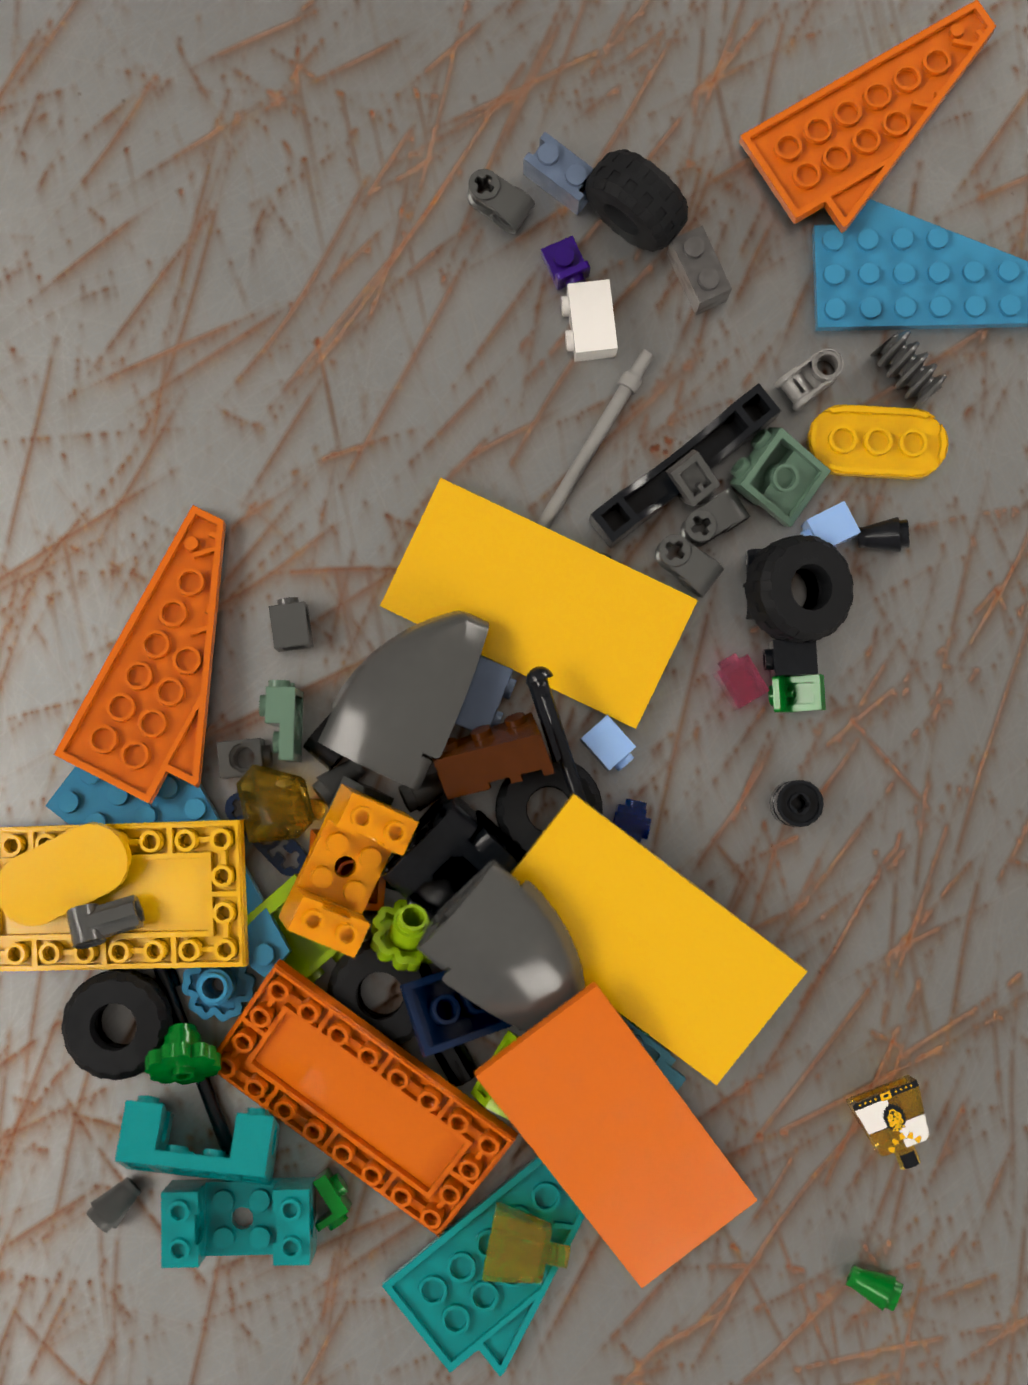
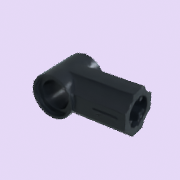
M464 1043L434 1054L448 1081L455 1087L462 1086L475 1077L473 1071L478 1067Z

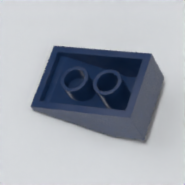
M448 970L400 985L423 1058L512 1027V1025L490 1014L444 983L442 978Z

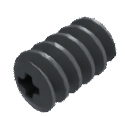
M910 330L890 337L870 356L883 354L878 362V366L892 365L887 373V377L901 376L895 387L901 389L909 386L904 398L909 400L918 397L913 409H916L942 388V384L947 376L946 374L933 376L938 366L937 363L924 365L929 354L928 352L919 355L915 354L920 343L916 341L907 344L906 341L911 334Z

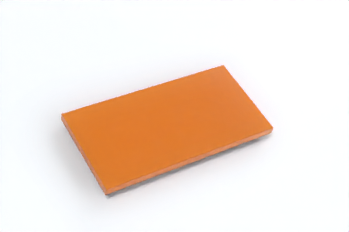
M281 959L275 963L216 1050V1052L221 1054L219 1076L261 1107L269 1110L272 1115L438 1237L506 1153L519 1134Z
M595 981L473 1071L481 1085L641 1288L645 1287L758 1201Z

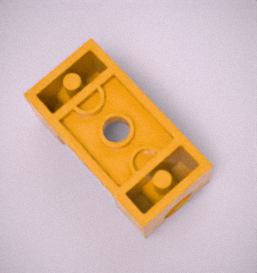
M341 784L278 916L286 929L355 958L371 925L362 915L391 852L401 856L404 855L419 822L404 811ZM343 856L351 857L353 859L352 870L345 875L337 874L334 869L336 861Z

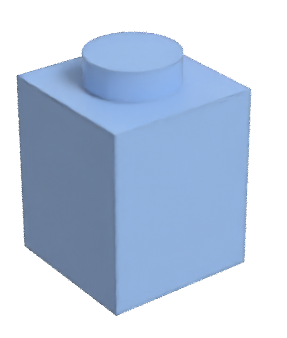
M843 501L807 519L801 525L803 531L800 532V535L820 537L822 540L830 542L833 546L837 547L853 539L861 531L848 506Z
M608 715L580 739L583 745L607 771L615 767L619 772L634 759L630 752L636 746Z

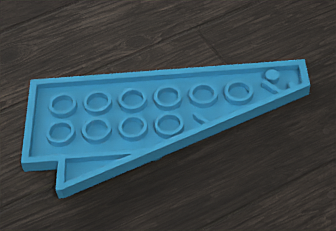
M869 199L849 228L842 234L836 225H814L812 228L815 331L1028 327V261L871 199Z
M75 766L45 805L69 825L89 822L108 824L221 820L202 784L197 788L170 773L166 777L152 805ZM246 866L248 915L265 899ZM267 908L248 925L249 966L264 978H266L279 959L285 961L292 952L273 914H269Z

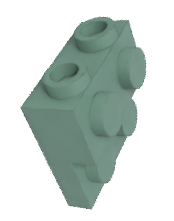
M769 427L767 430H760L751 441L754 449L747 458L742 457L734 464L731 469V474L734 477L729 485L753 505L761 506L784 527H792L831 470L782 427Z
M268 680L266 695H260L259 715L265 717L266 724L279 727V731H274L273 753L279 754L278 760L302 762L304 692L296 688L295 683H290L289 680Z

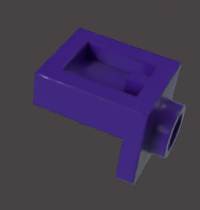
M573 235L541 249L542 258L557 291L565 287L567 288V284L586 282V278L590 274V265L588 261H584Z

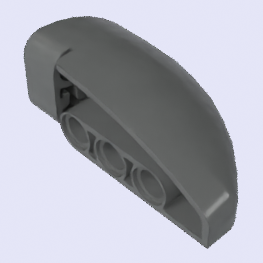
M453 611L413 625L388 640L372 652L341 687L331 705L333 710L318 742L378 774L412 789L419 790L433 761L429 756L436 759L441 757L455 725L479 662L489 630V623L468 612Z
M492 860L439 909L428 924L416 948L440 969L450 968L442 978L444 983L495 1017L527 1032L585 988L583 969L566 926L543 894L528 880L520 886L519 880L495 860Z

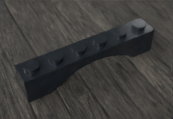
M758 383L675 453L591 513L589 518L590 524L611 549L681 494L666 473V470L693 449L700 453L712 470L752 439L760 430L775 421L781 410Z

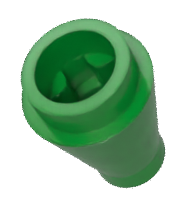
M854 1264L845 1284L882 1311L885 1308L894 1311L903 1289V1283L896 1281V1276L864 1269Z

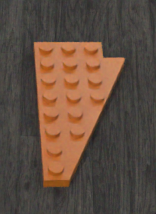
M978 0L969 3L740 135L739 143L794 225L825 208L841 234L849 228L993 35L996 25Z
M194 505L189 510L54 753L55 756L152 805L169 773L199 788L202 778L226 523L224 520Z

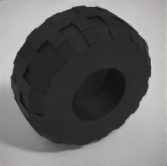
M622 149L607 153L586 180V198L599 218L616 234L642 250L654 252L664 249L679 234L688 221L687 201L679 187L674 184L664 171L636 152L633 153Z
M796 535L772 542L757 553L747 571L745 594L748 610L761 630H764L770 637L776 640L806 643L830 636L844 623L853 602L854 584L848 563L835 546L830 542L822 540L820 537ZM795 572L801 575L807 587V599L803 607L798 605L793 598L791 590L792 578Z
M551 756L549 757L555 771L554 774L544 776L541 769L522 774L523 781L513 784L510 778H505L497 794L495 813L498 828L507 844L523 857L543 832L536 828L528 818L527 803L530 797L537 790L550 787L562 791L568 799L570 798L559 760L553 762ZM575 763L588 804L603 815L602 798L596 782L583 767Z
M372 940L362 942L355 958L344 954L336 963L328 982L327 993L400 1046L416 1036L404 998L396 1011L388 1014H378L371 1011L364 1004L361 997V984L368 975L375 972H385L392 975L402 985L433 975L429 965L421 963L420 968L415 972L408 970L398 971L394 968L392 961L382 962L378 959L376 952L371 948Z
M112 969L90 977L72 993L73 995L69 1002L66 1003L63 1011L61 1030L68 1054L71 1055L75 1064L82 1070L84 1069L92 1074V1076L100 1079L123 1080L145 1072V1057L148 1055V1052L161 1049V1046L164 1044V1037L168 1034V1028L174 1025V1014L166 993L154 978L136 970ZM117 1003L124 1005L134 1015L137 1029L131 1043L120 1044L113 1042L103 1031L101 1019L103 1011L108 1004Z

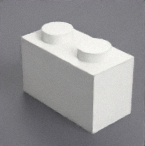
M610 280L567 284L566 296H561L563 318L569 317L571 329L565 330L567 352L573 351L574 362L616 357L618 344Z

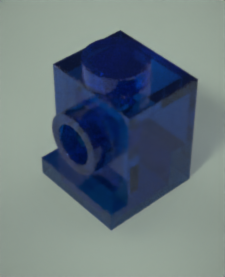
M626 799L625 805H616L613 823L640 843L641 838L648 839L651 826V818L646 817L647 803Z

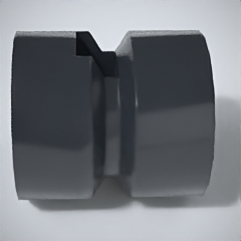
M796 780L778 785L771 793L769 805L772 815L782 825L803 827L817 821L822 814L824 802L821 792L814 784L804 780Z

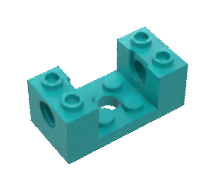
M138 1095L137 1101L126 1100L115 1161L126 1169L272 1186L280 1125L274 1116L269 1115V1110L247 1108V1113L237 1112L230 1156L225 1155V1151L215 1149H203V1154L198 1155L188 1151V1147L169 1145L174 1114L166 1111L165 1104L159 1102L160 1098Z
M315 1177L273 1178L272 1186L218 1179L172 1180L161 1192V1268L199 1267L206 1256L273 1255V1266L310 1265L317 1251V1229L314 1226L316 1223V1187L313 1184ZM240 1207L249 1209L253 1214V1222L248 1226L239 1225L234 1219V1211Z

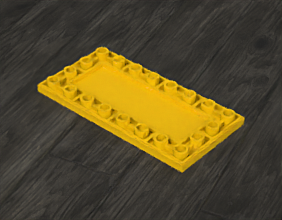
M440 477L380 606L416 624L453 611H465L489 623V630L481 655L526 677L528 672L534 667H546L553 673L552 677L547 678L551 689L636 729L698 600Z
M575 793L570 796L511 872V875L520 881V886L526 880L530 881L559 915L577 950L583 969L585 987L595 981L616 1011L715 1085L721 1081L808 972L801 964Z
M244 819L102 824L115 828L125 837L131 850V866H129L127 877L121 886L87 904L96 903L101 905L135 895L138 897L143 908L145 920L144 927L107 937V941L101 945L85 949L73 948L67 913L40 926H24L11 920L0 907V972L246 967L249 965ZM82 824L0 827V870L11 859Z

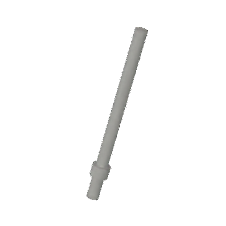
M642 349L630 370L624 371L617 383L619 386L618 390L538 519L537 524L548 529L551 527L631 394H636L642 384L641 377L654 357L647 350Z

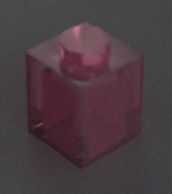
M734 653L717 663L721 670L714 673L713 676L734 711L770 691L748 654L739 659L737 654Z

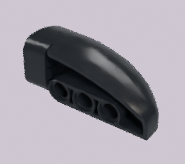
M444 793L418 820V826L404 855L401 856L393 853L380 876L407 899V904L421 906L431 921L439 909L490 861L495 860L511 874L523 856L507 844L498 826L481 810L474 811L460 797L447 799Z

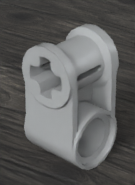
M824 348L802 364L789 370L774 385L777 389L782 388L793 403L792 409L797 412L837 380L843 370L844 360L837 350ZM820 361L831 363L834 373L831 375L822 374L817 368V363Z

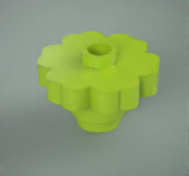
M403 899L397 900L393 908L387 906L380 908L370 928L374 934L371 948L376 952L380 961H392L396 970L412 972L417 971L421 963H433L416 948L430 923L426 911L419 905L407 904V900Z

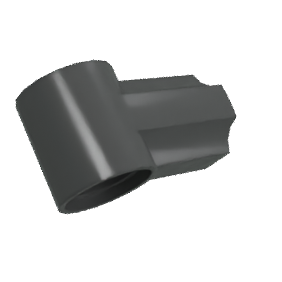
M135 895L101 905L96 903L83 904L73 907L66 912L72 944L75 949L95 947L105 943L107 937L144 927L145 917L143 908L138 897Z

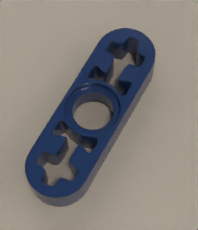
M239 792L231 795L225 804V813L228 819H244V836L281 874L286 876L299 874L308 855L306 850L252 794ZM237 800L240 802L248 800L250 805L247 809L254 817H257L259 812L264 816L254 822L250 831L245 825L251 823V821L245 815L237 817L234 813L237 810L235 805ZM266 823L273 825L277 832L275 841L269 845L261 843L257 838L258 828ZM284 837L288 844L282 847L290 854L297 851L300 855L297 858L298 868L294 866L284 867L283 863L286 861V858L280 851H277L275 856L270 853V850L281 844Z

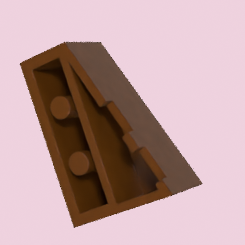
M523 712L514 713L506 717L501 724L493 727L482 725L473 729L470 735L460 739L449 738L441 757L437 759L432 757L447 799L489 790L491 788L490 783L505 778H510L512 784L523 781L522 774L541 769L544 776L555 773L532 712L528 714Z

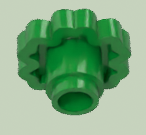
M190 1023L171 1025L168 1028V1034L164 1037V1044L161 1046V1049L150 1050L145 1057V1073L150 1074V1080L162 1084L174 1082L181 1085L204 1081L205 1077L216 1076L218 1071L221 1070V1054L216 1052V1046L201 1042V1035L197 1032V1027Z

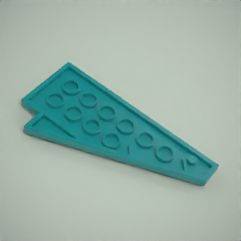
M535 1156L440 1234L439 1237L435 1238L382 1282V1287L450 1373L479 1350L497 1374L501 1376L505 1373L585 1216L540 1158Z

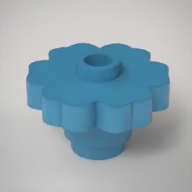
M249 965L246 967L186 969L183 973L184 982L182 983L181 991L186 996L191 997L188 1003L189 1009L197 1013L204 1020L215 1015L219 1021L225 1022L232 1017L239 1016L244 1010V1002L250 1001L255 994L254 987L257 980L253 974L247 972ZM216 978L222 981L224 990H218L215 987L214 981Z

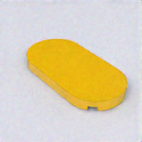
M835 405L824 410L813 420L807 432L806 445L807 450L831 470L829 473L831 475L915 480L930 475L942 463L948 451V436L943 425H940L934 419L935 416L922 409Z
M89 822L11 859L0 870V907L2 911L18 924L40 926L66 914L73 907L87 904L110 893L122 885L127 877L129 866H131L132 855L127 840L113 827L102 825V823Z

